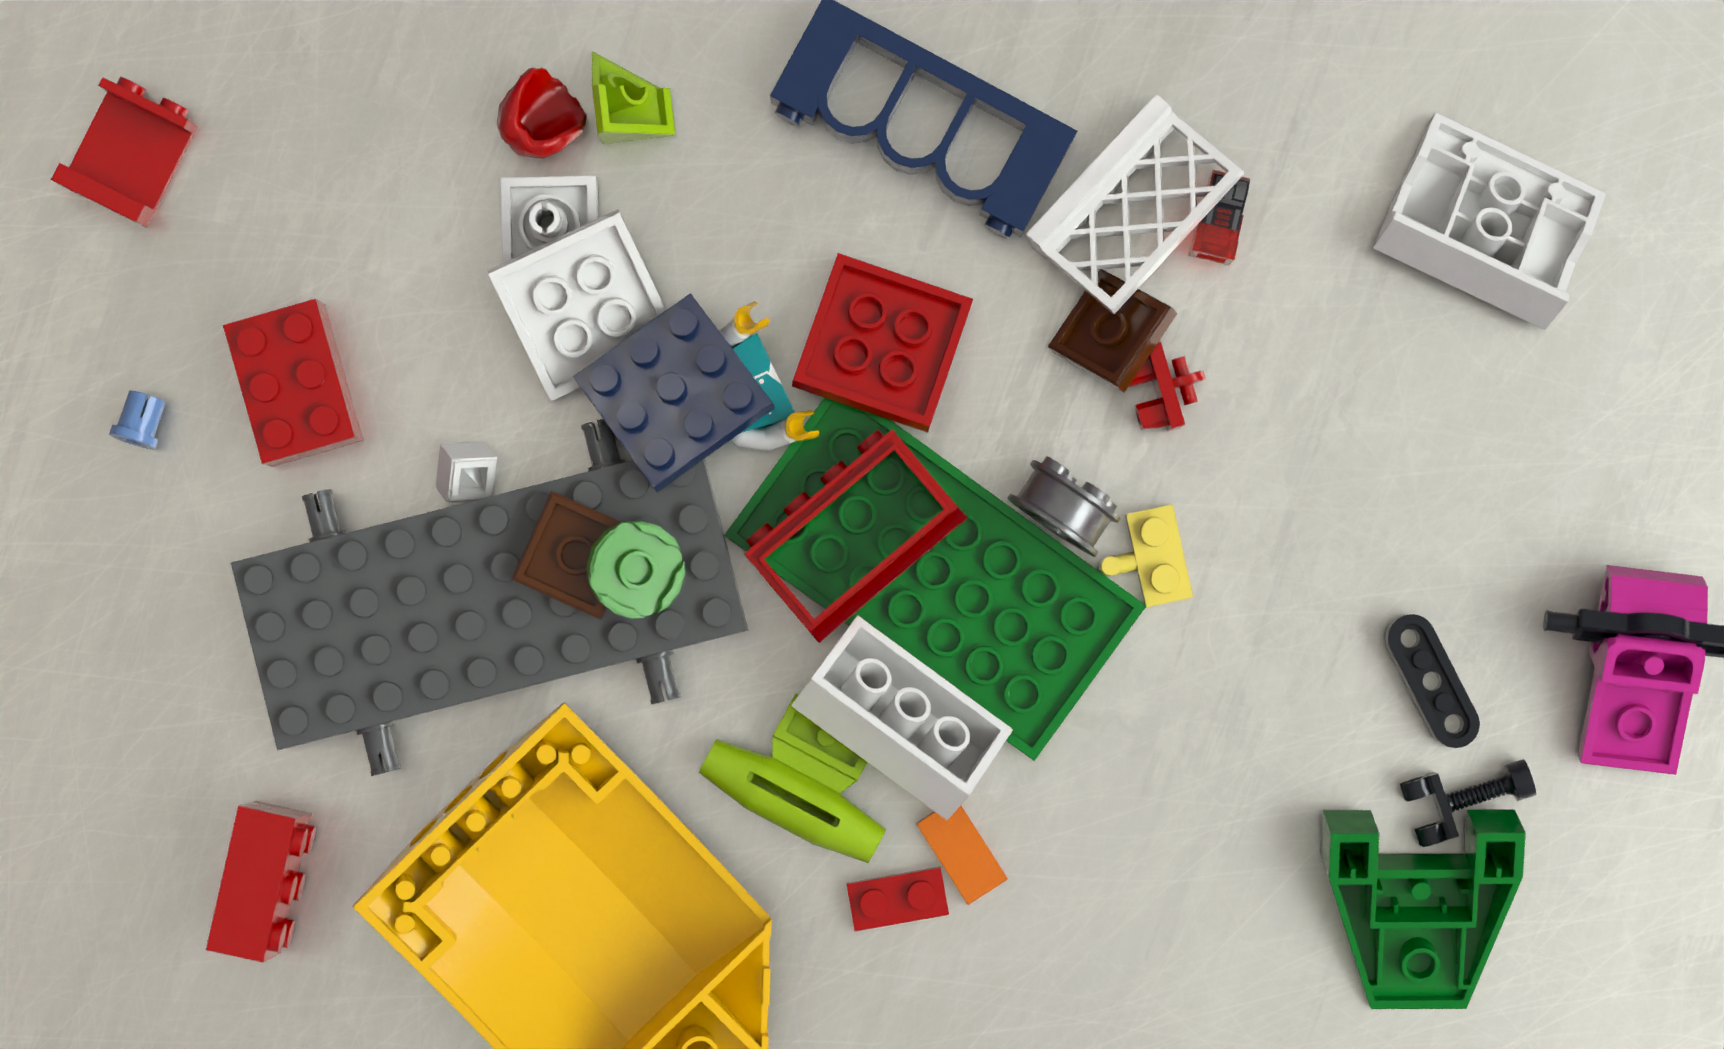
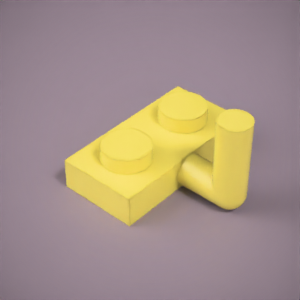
M1173 504L1125 514L1133 552L1103 558L1098 564L1099 572L1109 577L1137 571L1146 608L1193 598Z

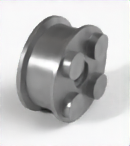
M1046 456L1042 463L1032 460L1030 465L1034 472L1019 494H1009L1007 499L1052 533L1083 552L1096 557L1098 552L1094 545L1110 521L1119 523L1121 520L1114 512L1117 506L1109 500L1110 496L1086 481L1082 488L1078 486V481L1070 475V471L1054 459Z

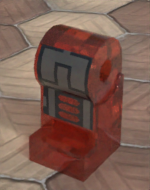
M1212 169L1207 186H1216L1227 173ZM1242 176L1198 223L1194 230L1188 256L1228 266L1235 260L1239 243L1238 238L1244 217L1242 213L1249 190L1250 178Z

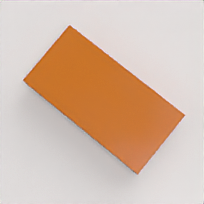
M961 805L948 820L933 812L916 823L967 905L1008 880Z

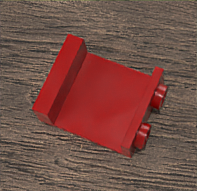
M121 76L117 84L102 77L98 86L107 93L70 166L67 167L59 163L51 180L147 228L198 126L186 118L189 110L164 97L158 105L143 97L146 89Z

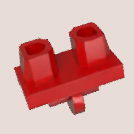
M1158 342L1129 387L1150 381L1153 382L1157 399L1134 406L1139 427L1141 430L1166 427L1168 432L1185 425L1175 389L1180 388L1184 405L1196 403L1198 399L1193 384L1202 382L1206 378L1203 370L1190 373L1186 358L1183 356L1171 360L1176 378L1172 379L1161 342Z

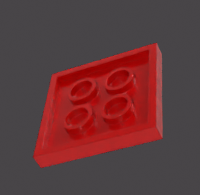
M838 253L796 369L792 387L928 433L973 299Z

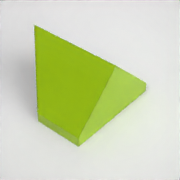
M592 51V92L597 134L602 144L675 135L670 88H660Z

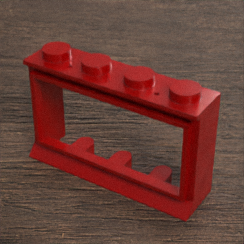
M879 429L857 447L862 454L848 467L842 460L820 478L825 486L810 498L804 491L783 509L788 516L774 529L769 523H766L746 540L751 548L744 555L818 643H821L828 635L968 518L893 429L885 436ZM895 451L944 510L816 618H813L764 559L890 453Z

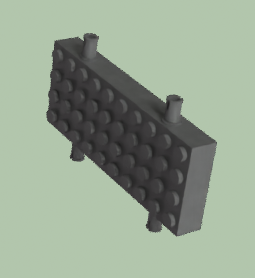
M600 419L597 420L601 434L600 441L595 423L588 422L581 425L592 464L588 468V472L348 533H346V530L340 529L332 497V489L317 491V494L309 493L303 495L302 501L305 504L313 536L309 539V543L231 562L277 750L356 731L357 735L362 734L371 768V776L402 769L398 761L390 727L395 726L394 721L636 660L637 664L642 663L651 697V705L665 701L660 684L661 681L664 684L667 700L680 698L681 693L678 690L670 655L674 654L673 650L749 631L706 460L703 459L659 492H656L633 460L626 462L625 459H620L614 433L606 422ZM550 492H556L620 522L641 520L660 526L674 537L680 548L682 561H684L685 576L680 592L671 604L658 613L655 612L649 616L634 619L615 614L606 608L602 619H598L511 580Z

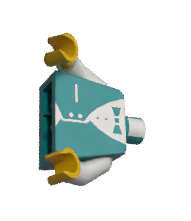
M754 301L739 308L735 312L734 319L719 332L773 402L775 409L731 439V442L740 448L771 451L795 441L814 439L819 436V430L810 432L804 430L803 420L806 416L814 415V412L812 410L794 411L758 334L750 336V334L767 327L770 323L768 317L758 323L752 321L750 317L751 309L758 305V302Z

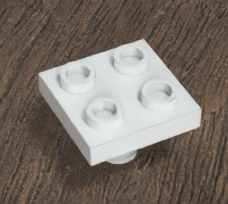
M596 176L500 178L502 263L598 219V181Z

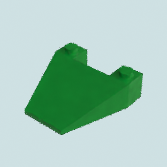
M1515 809L1467 810L1464 854H1379L1380 833L1371 810H1323L1321 856L1370 1008L1467 1009L1523 878L1526 832Z

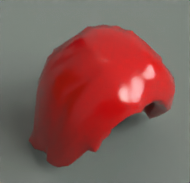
M532 67L519 77L516 84L507 92L500 103L497 128L504 142L519 156L544 159L562 151L582 134L587 115L581 108L578 99L569 94L567 87L559 79L553 78L547 69Z

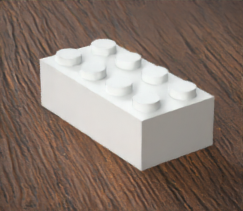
M858 615L791 705L945 820H948L971 794L1013 731L1012 728Z

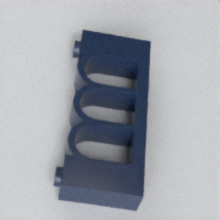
M821 0L770 94L771 104L777 106L774 113L793 125L800 126L803 120L813 126L819 115L825 129L838 140L853 144L868 142L877 137V147L881 156L896 171L914 175L925 174L935 168L936 181L945 195L954 202L966 206L983 205L979 215L987 219L984 226L1007 239L1010 238L1012 233L1022 237L1077 134V130L835 0ZM858 43L903 67L904 70L882 111L874 121L864 126L852 127L842 124L833 117L828 108V100L833 87ZM915 75L963 99L941 143L932 153L923 158H908L900 155L891 147L886 133L888 125ZM976 106L1021 130L1022 134L997 179L983 189L968 190L958 186L951 180L946 171L945 161L972 108Z

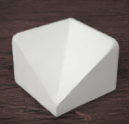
M484 442L440 444L436 477L437 490L446 502L474 501L493 496L497 456Z

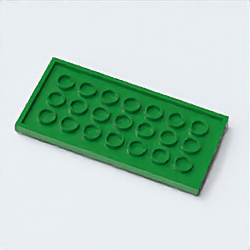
M824 398L814 411V415H811L803 426L806 432L819 430V436L814 439L795 441L789 445L724 536L747 552L751 547L746 540L766 523H769L774 529L788 516L783 509L804 491L810 498L825 486L820 478L841 460L848 467L862 454L857 447L879 429L885 436L893 429L968 518L844 623L850 626L857 615L1012 728L1013 731L1006 741L1035 761L1146 608V605L893 421ZM893 451L764 560L777 575L826 609L944 509L898 454Z

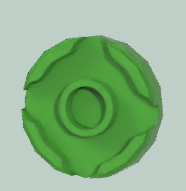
M641 520L620 522L605 530L592 545L586 564L588 584L596 599L615 614L634 619L649 616L655 612L658 613L667 608L680 592L685 576L684 561H682L680 548L675 538L660 526Z

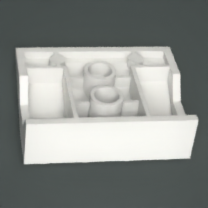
M1435 112L1387 211L1373 249L1546 330L1569 301L1570 294L1566 293V289L1575 264L1592 236L1606 193Z

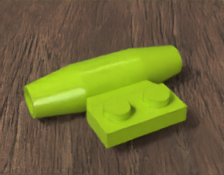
M797 693L792 698L772 736V757L716 739L699 770V773L745 809L818 847L866 863L870 862L886 829L840 794L858 781L867 761L793 708L791 705L798 697Z

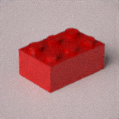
M315 298L223 325L262 464L274 467L364 441L325 304Z
M259 801L238 806L206 950L264 963L280 954L282 947L289 948L295 927V920L288 919L293 900H300L305 883V873L299 872L303 853L310 854L316 834V826L309 825L312 813Z

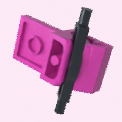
M1607 565L1598 611L1580 609L1577 614L1546 610L1543 619L1544 631L1572 633L1573 640L1591 642L1589 654L1595 666L1578 752L1580 763L1676 775L1693 694H1698L1705 656L1724 658V626L1707 624L1708 586L1703 576Z

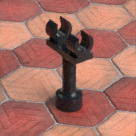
M1524 759L1505 765V773L1501 778L1488 780L1487 783H1479L1478 786L1473 785V787L1470 786L1469 788H1464V790L1460 789L1455 791V793L1451 792L1450 795L1445 794L1439 774L1436 772L1400 783L1404 799L1407 802L1433 795L1441 821L1414 829L1419 845L1422 848L1459 837L1452 813L1455 810L1458 811L1459 808L1464 809V807L1467 808L1468 806H1473V804L1477 805L1478 802L1482 803V800L1486 802L1487 799H1495L1496 796H1505V793L1513 795L1516 801L1536 796L1534 780Z

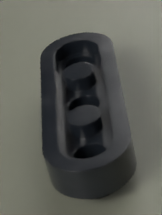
M1415 614L1402 615L1395 618L1387 627L1385 644L1432 737L1439 744L1446 747L1461 748L1467 746L1478 735L1480 728L1479 716L1433 626L1427 619ZM1407 629L1414 631L1417 638L1416 643L1410 648L1405 647L1401 642V635ZM1428 672H1433L1438 677V685L1433 690H1428L1423 685V677ZM1454 714L1460 720V727L1456 732L1450 733L1445 728V720L1449 715Z

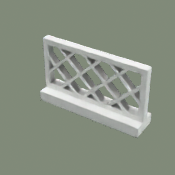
M1156 94L1026 235L1033 249L1046 260L1050 259L1114 315L1237 183L1244 173L1238 165L1172 112L1171 106ZM1173 129L1188 140V156L1161 158L1160 143ZM1194 146L1204 154L1195 155ZM1154 151V159H1146ZM1216 163L1227 172L1216 186L1196 187L1195 165ZM1189 165L1190 188L1162 190V167ZM1155 168L1156 191L1129 193L1128 178L1135 170ZM1122 185V193L1114 194ZM1205 196L1197 205V197ZM1190 197L1191 212L1183 221L1164 222L1163 200ZM1156 200L1157 223L1130 225L1129 202ZM1122 203L1123 226L1096 228V212L1104 204ZM1089 221V228L1081 229ZM1173 231V232L1164 240V232ZM1131 234H1158V248L1151 256L1131 258ZM1124 235V258L1097 260V237ZM1090 238L1091 261L1069 262L1059 253L1071 239ZM1140 266L1138 270L1132 275L1131 267ZM1125 267V284L1111 298L1098 286V269ZM1091 270V280L1081 271Z

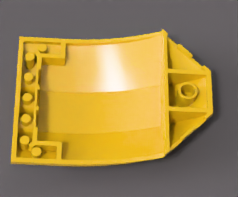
M565 702L501 753L411 840L405 849L353 905V908L474 1027L493 1049H768L771 917L684 823Z

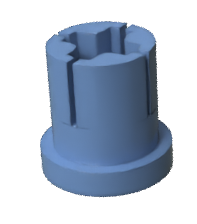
M130 390L118 424L111 426L109 435L135 446L155 450L158 439L154 437L166 403L151 395L146 401L148 394Z

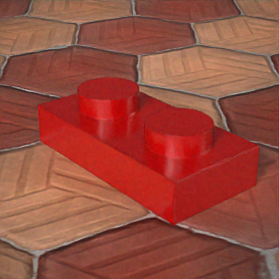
M940 866L846 883L854 931L949 915Z

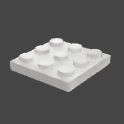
M618 209L487 270L492 284L550 401L580 388L573 378L574 375L666 311Z

